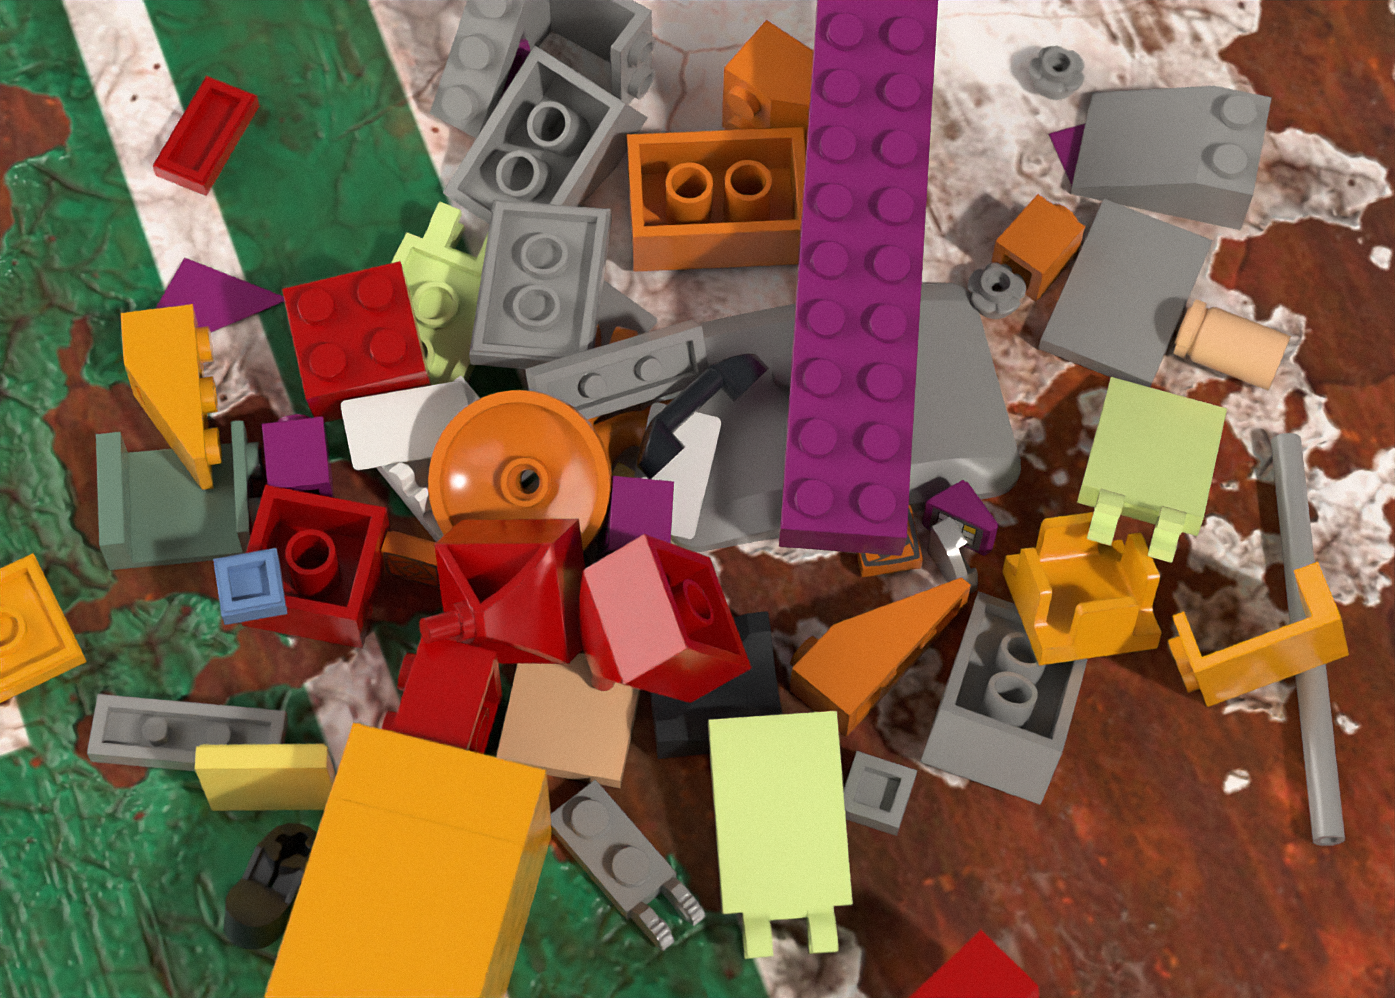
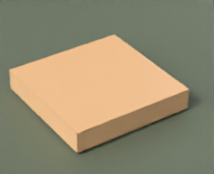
M579 653L569 664H517L496 758L544 769L547 775L589 783L596 780L600 785L620 788L641 689L616 682L614 687L608 691L597 690L591 683L592 673L586 656L582 653Z

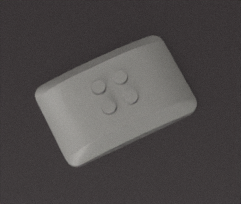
M954 283L925 284L921 287L909 505H911L912 512L923 511L926 502L930 498L961 480L969 483L980 500L1003 495L1016 485L1021 472L1020 456L979 310L971 302L972 294L963 286ZM795 304L699 323L703 329L708 366L732 356L753 353L769 369L735 401L720 389L696 411L718 417L721 420V428L695 536L692 539H686L671 535V540L680 547L694 552H704L779 537ZM682 391L640 403V411L656 402L674 399Z

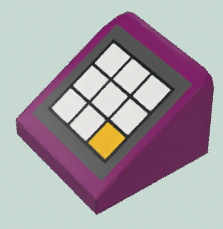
M961 480L926 502L922 525L926 529L931 531L932 526L951 517L952 520H955L967 543L964 547L983 556L992 552L998 523L968 482Z

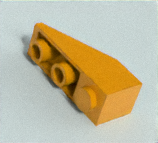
M193 304L121 313L124 365L134 397L201 490L213 489L212 465L222 464V448L218 427L209 428L208 413L218 412L214 377L204 376L203 363L214 362L209 326H198Z

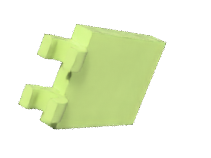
M439 202L424 237L420 238L406 233L391 262L401 261L405 273L431 385L453 382L459 376H462L467 382L475 365L470 363L469 351L488 238L487 233L478 257L454 249L465 231L464 225L458 223L462 213L460 209Z
M1111 377L1077 503L1095 508L1087 539L1111 546L1120 515L1155 524L1148 556L1172 563L1179 535L1182 532L1195 536L1199 534L1204 519L1227 408Z
M837 711L708 720L722 915L741 913L744 959L773 956L770 920L806 918L808 954L839 951L833 907L852 905V891Z

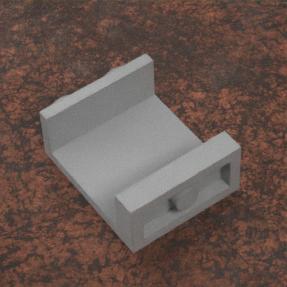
M534 0L521 39L526 38L528 40L531 51L535 45L539 47L550 31H553L611 63V89L614 96L628 105L634 97L640 100L645 96L655 77V69L652 68V52L656 39L652 36V10L633 0Z

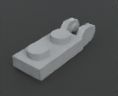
M596 780L550 814L552 833L625 919L632 918L645 935L650 938L651 942L660 950L664 951L675 941L665 921L658 917L652 908L647 905L659 894L662 893L674 906L680 917L688 921L690 925L695 926L706 917L699 902L690 894L684 884L676 879L677 873Z

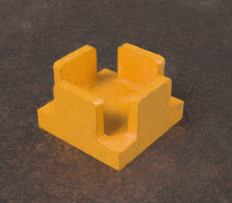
M1094 512L1047 518L1041 522L1036 548L1021 549L1020 554L1006 555L1002 572L1039 666L1156 649L1158 647L1162 632L1154 616L1152 605L1160 577L1153 558L1148 556L1149 549L1141 532L1128 534L1125 546L1122 539L1112 541L1110 546L1087 539Z

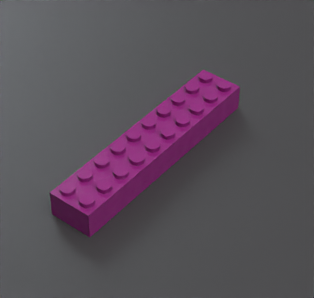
M817 0L778 547L902 556L908 525L938 0Z

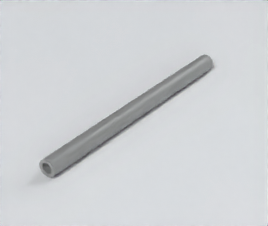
M1283 433L1271 439L1289 620L1290 624L1306 619L1293 570L1315 563L1301 437L1294 433ZM1326 664L1296 674L1295 677L1313 843L1329 846L1344 842L1345 833Z

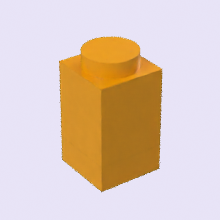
M353 722L264 998H505L552 836L546 770Z

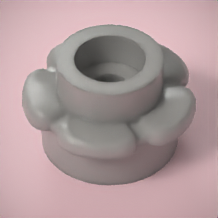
M1048 46L1040 50L1038 58L1031 60L1029 74L1033 80V85L1039 94L1048 99H1065L1079 89L1084 82L1085 76L1082 73L1085 66L1081 56L1073 50H1067L1060 46ZM1060 67L1063 72L1054 71L1053 68Z
M990 263L986 266V269H977L972 273L968 281V290L972 292V304L979 310L982 316L990 319H1001L1009 316L1019 308V300L1026 293V284L1021 275L1012 273L1010 266ZM993 285H999L1001 286L1002 291H993L991 287Z

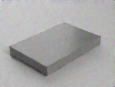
M1103 199L1040 339L1038 349L1106 376L1151 387L1213 240Z
M493 200L469 351L471 365L527 369L594 349L612 223L611 209Z

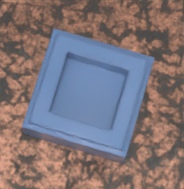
M276 548L213 559L224 625L288 614L279 556Z

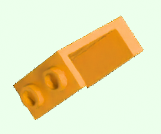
M1315 562L1293 570L1306 619L1204 657L1201 656L1185 612L1173 615L1172 617L1180 636L1169 639L1168 642L1188 693L1200 689L1207 707L1348 656L1349 652L1342 619L1319 563Z

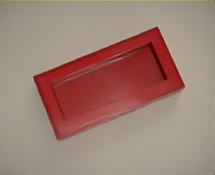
M206 76L153 163L155 176L207 196L259 108L257 95Z

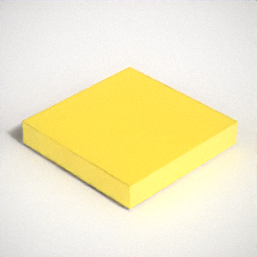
M325 744L200 745V747H196L195 771L212 811L325 810L336 775L328 747Z

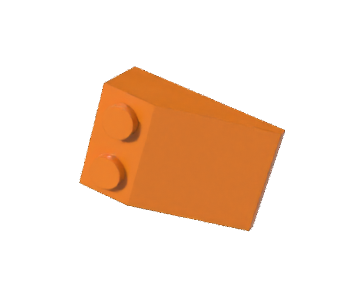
M765 20L724 67L722 127L725 130L803 127L806 154L813 50L768 20Z

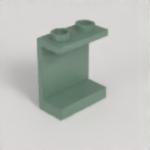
M244 421L231 422L232 443L221 444L222 464L212 465L214 488L201 490L173 449L128 453L121 432L96 434L99 546L109 570L212 561L216 558L246 553L262 498L253 497L252 479L263 478V465L260 443H249Z

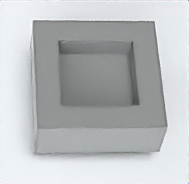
M857 751L843 791L846 820L897 836L916 779L917 770Z

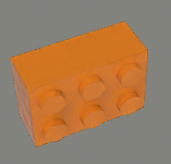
M803 127L627 134L633 272L798 265L806 160Z

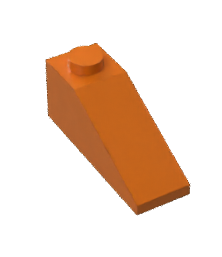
M961 577L833 624L819 640L813 635L801 644L790 660V665L793 667L790 692L815 712L837 711L838 731L847 737L965 610L971 584Z

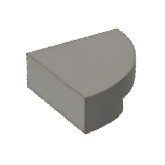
M949 517L932 526L927 552L947 582L962 577L971 584L969 592L971 594L978 587L977 569H971L959 552L958 548L964 546L967 542L955 520Z

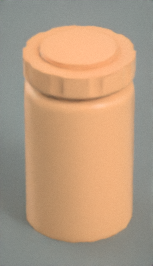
M1196 299L1192 307L1189 306L1174 343L1176 347L1173 354L1183 358L1186 355H1190L1192 361L1269 391L1291 336L1217 307L1208 309L1206 308L1207 303Z

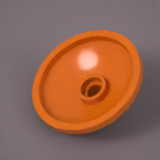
M530 390L497 392L474 401L460 411L441 433L431 457L428 475L430 504L437 524L444 535L461 520L579 519L583 552L592 544L606 520L612 484V471L607 451L591 423L578 410L563 400L546 393ZM528 469L534 471L539 477V487L535 492L527 491L522 485V475Z

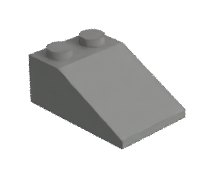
M535 45L444 189L443 194L489 225L493 200L580 207L619 165L627 152V134H638L648 117Z
M1219 86L1092 93L1070 194L1100 201L1107 199L1124 206L1241 230L1254 193L1271 97Z
M978 591L920 762L1041 805L1063 752L1088 659L1039 666L1016 605Z

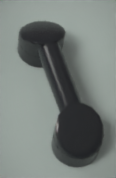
M753 353L732 356L707 367L690 385L653 417L640 443L636 466L648 479H652L686 447L673 434L720 389L735 401L769 367Z

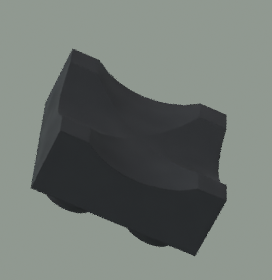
M768 611L747 613L733 618L752 669L691 703L650 692L658 759L710 754L708 720L783 715L777 686Z

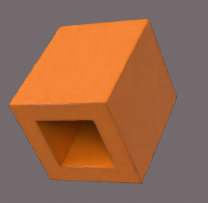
M1037 194L995 241L991 263L1006 264L1011 267L1012 273L1021 275L1026 284L1025 295L1037 302L1077 257L1085 226L1078 222L1076 216L1068 208L1060 204H1052Z

